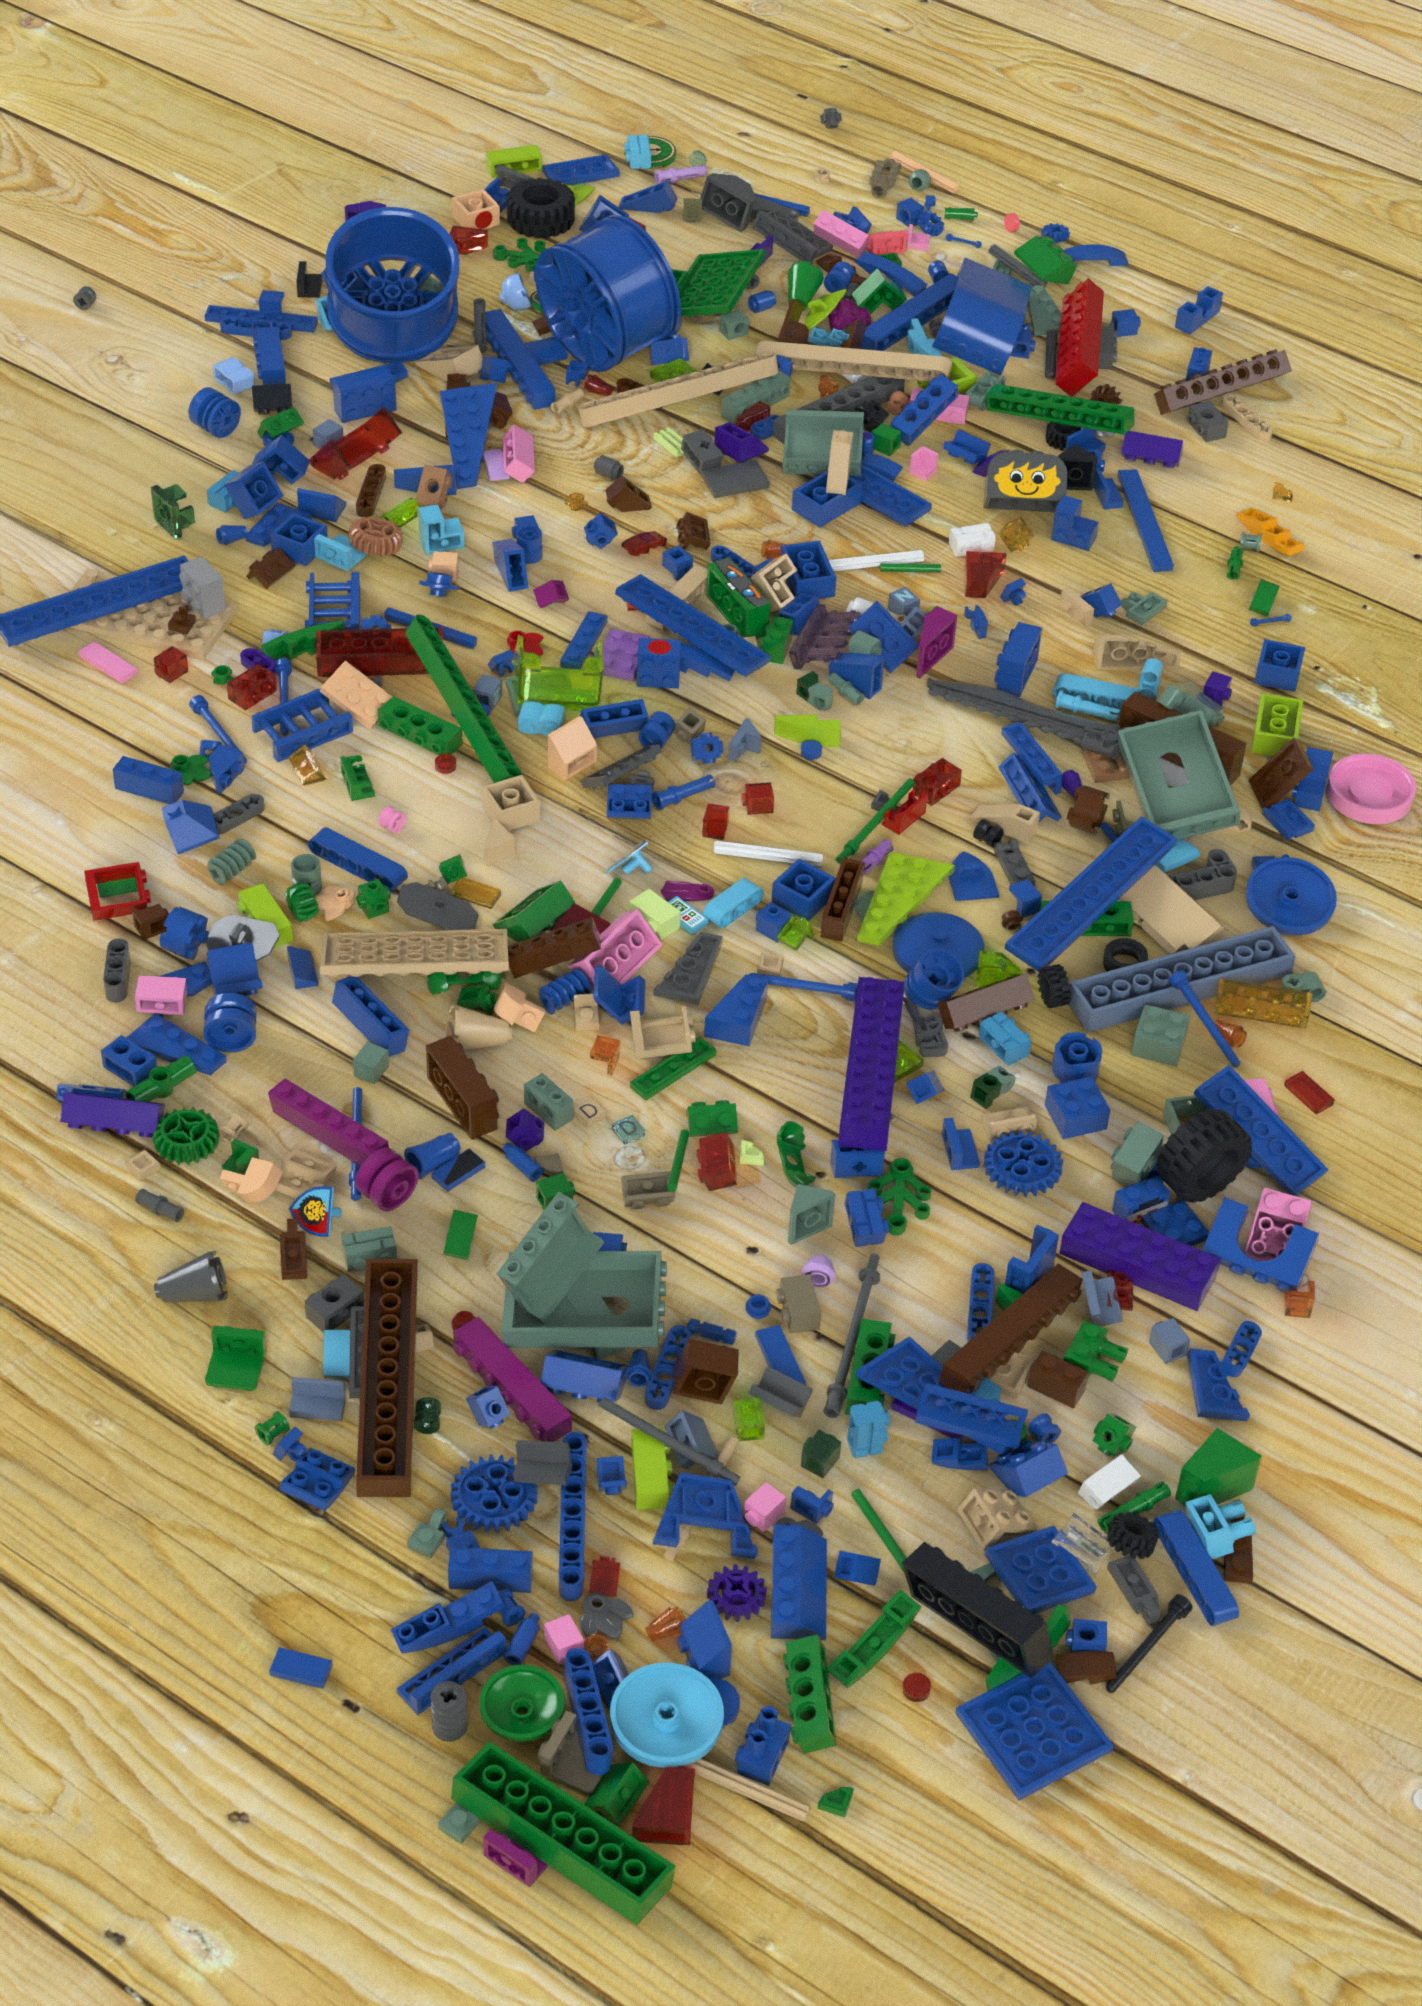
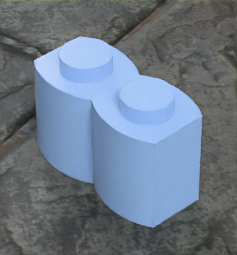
M231 357L213 365V377L218 383L224 385L230 393L237 394L254 386V373L244 367L236 358Z

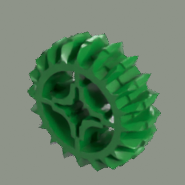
M193 1106L190 1110H186L185 1107L180 1111L174 1109L172 1114L165 1112L164 1118H159L157 1131L153 1132L152 1137L155 1150L162 1159L167 1158L169 1163L176 1161L178 1166L182 1162H186L189 1166L192 1161L199 1163L200 1158L207 1160L208 1154H214L215 1147H218L220 1134L217 1122L211 1117V1114H205L203 1109L196 1111Z

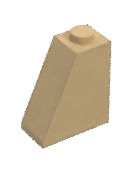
M833 431L826 493L846 495L851 468L853 432Z

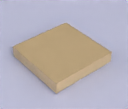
M1015 1352L1005 1366L1001 1365L997 1368L990 1380L1002 1389L1001 1394L1017 1400L1036 1357L1023 1352Z

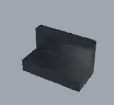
M299 261L296 281L297 297L319 298L322 275L307 274V261Z

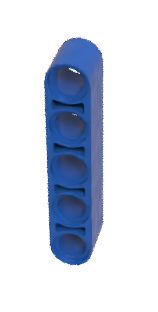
M327 827L321 829L308 841L309 849L316 856L367 882L379 879L383 886L388 887L390 892H393L408 878V873L402 865Z
M1176 1510L1155 1517L1153 1523L1155 1524L1154 1527L1159 1529V1539L1209 1625L1215 1626L1238 1618L1239 1608L1233 1595L1184 1512Z
M573 1648L565 1655L564 1681L572 1713L577 1715V1735L585 1767L591 1774L603 1775L611 1768L613 1744L591 1657L586 1650Z

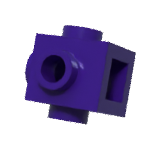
M523 1108L507 1119L505 1137L523 1150L528 1151L543 1141L544 1122Z

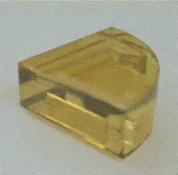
M1275 482L1272 499L1292 502V491L1284 488V484Z

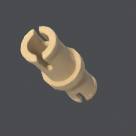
M576 388L570 393H565L561 396V399L551 404V410L555 414H559L566 408L570 409L577 401L584 398L583 390Z

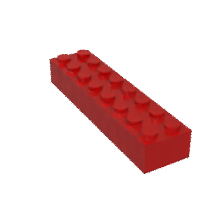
M1089 278L1084 282H1080L1071 294H1066L1062 300L1055 385L1070 397H1073L1098 376L1104 291Z

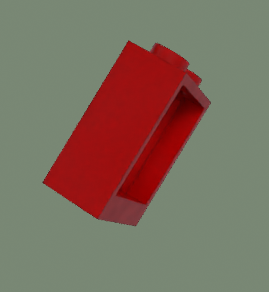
M139 862L84 871L93 921L132 915L133 909L140 911L147 908V903H151L149 889L144 890L143 883H147L145 869L140 870ZM135 878L139 895L138 901L100 906L96 884Z

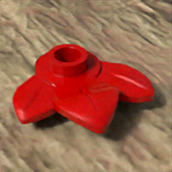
M516 630L509 634L507 644L516 659L522 660L525 656L536 658L543 655V650L538 643L544 637L537 633L530 632L525 634L522 631Z

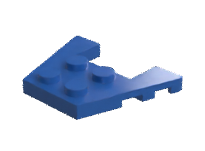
M680 1472L654 1536L653 1544L676 1548L679 1544L680 1523L730 1531L731 1556L755 1559L758 1554L756 1545L752 1544L750 1538V1528L748 1524H745L741 1514L743 1509L732 1480Z

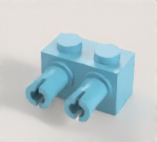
M1211 1494L1186 1502L1188 1521L1211 1560L1233 1553V1543L1235 1540L1256 1534V1528L1251 1517L1235 1523H1227L1230 1520L1246 1516L1245 1508L1240 1499L1219 1507Z

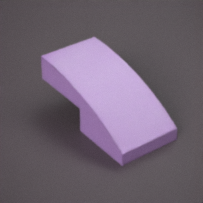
M502 449L484 451L482 458L486 465L489 480L509 479V475L504 472Z

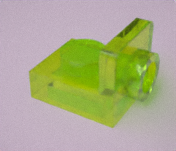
M792 916L777 936V939L797 951L807 936L813 938L815 934L809 921L804 918L799 920Z

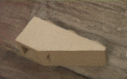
M1021 804L979 805L969 817V820L978 824L979 821L985 819L991 822L992 826L997 825L1002 828L1004 835L1028 844L1037 833L1040 812Z

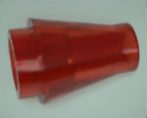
M589 374L584 383V389H587V392L605 396L612 394L613 386L595 374Z

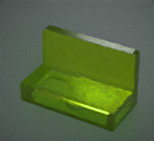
M409 498L379 518H385L387 521L391 520L401 528L418 517L417 500Z

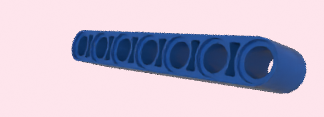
M570 1432L564 1436L562 1443H568L572 1470L567 1484L561 1485L559 1594L566 1601H576L581 1598L584 1589L586 1438L579 1432Z

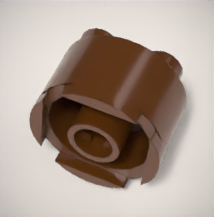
M1085 785L1082 788L1077 787L1074 794V799H1076L1074 808L1070 807L1066 818L1069 820L1070 827L1096 835L1098 832L1095 827L1100 828L1108 807L1104 802L1105 798H1110V793Z

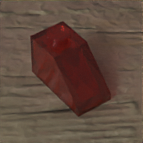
M452 226L449 234L455 242L458 254L467 255L488 248V230Z

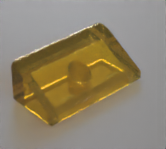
M306 744L289 756L303 786L327 779L314 752Z

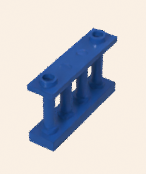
M351 572V580H348L347 583H315L314 573H310V581H306V594H309V620H305V628L330 623L314 622L315 617H347V621L344 622V630L351 632V640H360L359 572ZM315 591L348 592L347 595L315 596ZM315 604H347V608L315 609Z
M316 689L252 715V731L257 733L265 730L274 741L273 757L277 762H281L352 733V715L349 712L338 715L329 705V698L319 691L320 689ZM321 707L330 719L319 723L310 711ZM302 715L311 727L300 730L292 718ZM281 721L292 733L284 738H281L273 728L274 725L279 724Z

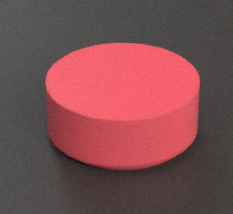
M1015 213L1005 216L1004 224L1006 230L1014 232L1019 229L1020 221Z

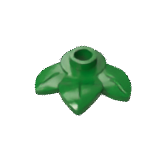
M177 755L170 763L171 770L182 772L183 785H190L193 780L197 782L205 781L211 777L209 770L204 767L208 762V757L202 755H192L190 757Z

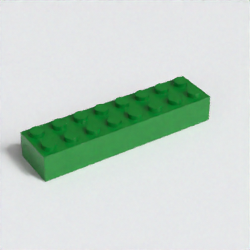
M489 1741L453 1777L452 1800L635 1925H638L671 1889L676 1867L674 1864Z

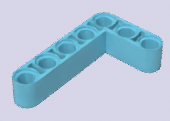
M1153 658L1145 661L1138 689L1063 673L1056 680L1053 696L1057 699L1059 691L1063 690L1065 694L1080 695L1083 700L1120 709L1121 714L1122 704L1135 691L1155 701L1158 700L1163 664Z

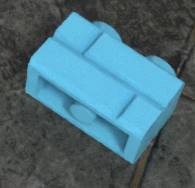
M629 135L628 142L624 143L626 162L630 163L631 169H639L640 167L642 169H650L651 150L648 135Z

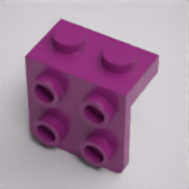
M841 298L837 306L828 315L831 332L833 328L843 330L847 324L853 326L855 319L866 324L867 327L872 324L870 312L866 308L856 306L849 299Z

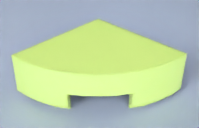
M742 1140L740 1164L764 1166L763 1152L753 1146V1143Z

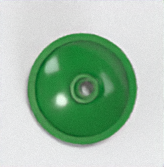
M532 1665L509 1666L492 1675L483 1686L479 1699L480 1714L486 1726L501 1738L517 1742L536 1740L550 1733L557 1719L561 1720L565 1708L564 1692L558 1680L542 1668ZM519 1712H526L527 1714H525V1715H519L518 1713H519Z

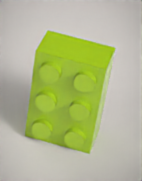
M1261 693L1251 753L1274 756L1293 738L1298 739L1303 707L1302 699Z

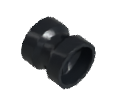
M982 819L975 827L973 837L979 841H985L986 845L994 848V843L1001 841L1004 830L997 825L992 826L991 822Z

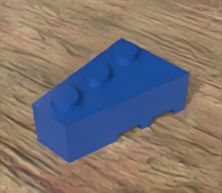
M745 974L705 1017L704 1037L750 1046L767 1000L768 979Z

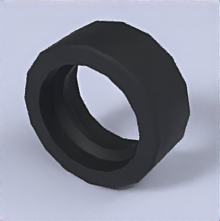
M1115 939L1106 946L1103 965L1107 972L1133 965L1121 963L1113 958V956L1121 954L1134 957L1138 962L1133 964L1147 961V949L1143 944L1133 939Z

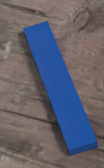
M209 305L204 315L205 321L218 323L224 317L284 322L291 325L292 331L314 333L318 324V317L214 305Z

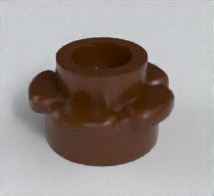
M1016 910L1008 911L1001 917L1002 926L1008 930L1019 928L1020 922L1023 921V917Z

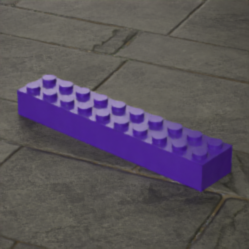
M872 977L858 978L838 1146L887 1151L905 985L903 981L875 979Z

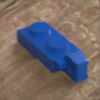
M60 1083L57 1085V1099L63 1101V1093L67 1092L126 1099L125 1092L127 1090Z

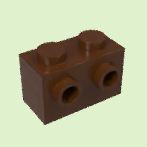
M1042 1350L1030 1369L1028 1387L1074 1409L1085 1392L1089 1372Z

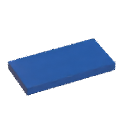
M607 154L542 166V172L547 178L567 185L620 177L619 169Z

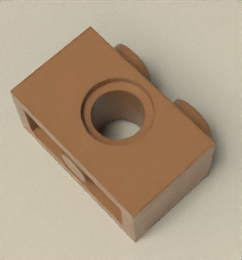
M424 464L414 503L418 507L438 504L442 512L443 507L447 504L448 497L446 494L448 488L452 485V474L447 469ZM439 485L438 491L431 493L432 487Z

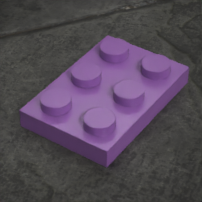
M610 629L594 664L593 673L634 681L637 674L639 638H650V636Z

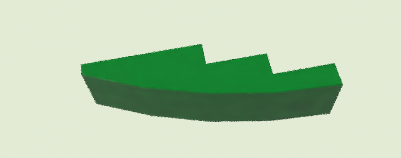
M336 621L319 624L279 636L262 644V653L274 661L284 656L292 660L305 652L312 656L345 639L344 622Z
M1060 1604L1056 1606L1046 1622L1049 1638L1052 1642V1649L1071 1625L1068 1607ZM1000 1657L985 1680L987 1690L989 1691L1023 1673Z

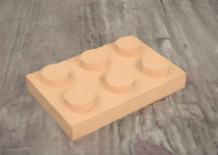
M347 661L332 674L319 690L343 710L349 712L352 717L369 730L378 722V709L392 698L389 693Z

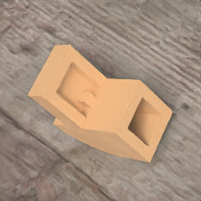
M506 983L494 1006L496 1014L511 1025L516 1023L535 1032L546 1010L525 1000L526 992Z
M252 1157L245 1175L223 1170L220 1179L227 1185L226 1189L237 1193L247 1203H257L265 1200L274 1192L283 1172L272 1162Z

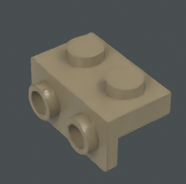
M671 1171L622 1176L624 1206H631V1209H642L647 1204H655L656 1207L670 1205V1202H673L675 1199V1191L671 1192L667 1189Z

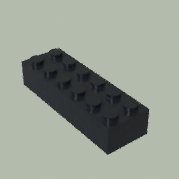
M923 1542L902 1562L911 1597L1004 1659L1032 1679L1054 1657L1047 1623L1040 1615L1032 1614L1026 1610L1022 1603L1008 1598L1000 1588H993L987 1584L979 1574H972L966 1570L958 1560L953 1561L948 1558L940 1548H933L926 1542Z

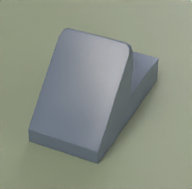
M745 718L729 743L728 760L737 762L739 757L745 754L746 750L755 753L761 752V736L750 719Z

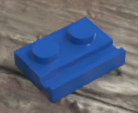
M1290 799L1273 804L1269 809L1267 807L1263 809L1262 815L1287 841L1291 840V837L1297 838L1314 831L1315 824Z

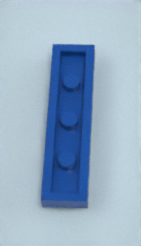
M588 611L560 660V667L580 672L608 622L607 615Z

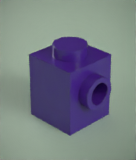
M1212 671L1204 685L1203 694L1222 706L1225 700L1229 701L1232 689L1230 686L1232 677Z

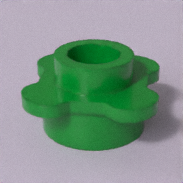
M225 665L217 666L211 672V675L214 677L213 683L217 685L232 683L234 681V677L231 676L232 670Z

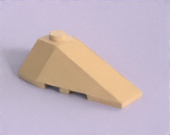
M1101 635L1095 638L1093 657L1096 670H1143L1145 661L1151 658L1159 660L1163 664V669H1178L1181 650L1123 635Z

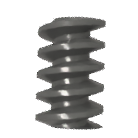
M441 1682L432 1689L430 1696L432 1729L438 1739L452 1742L461 1738L467 1731V1695L463 1687L456 1682Z

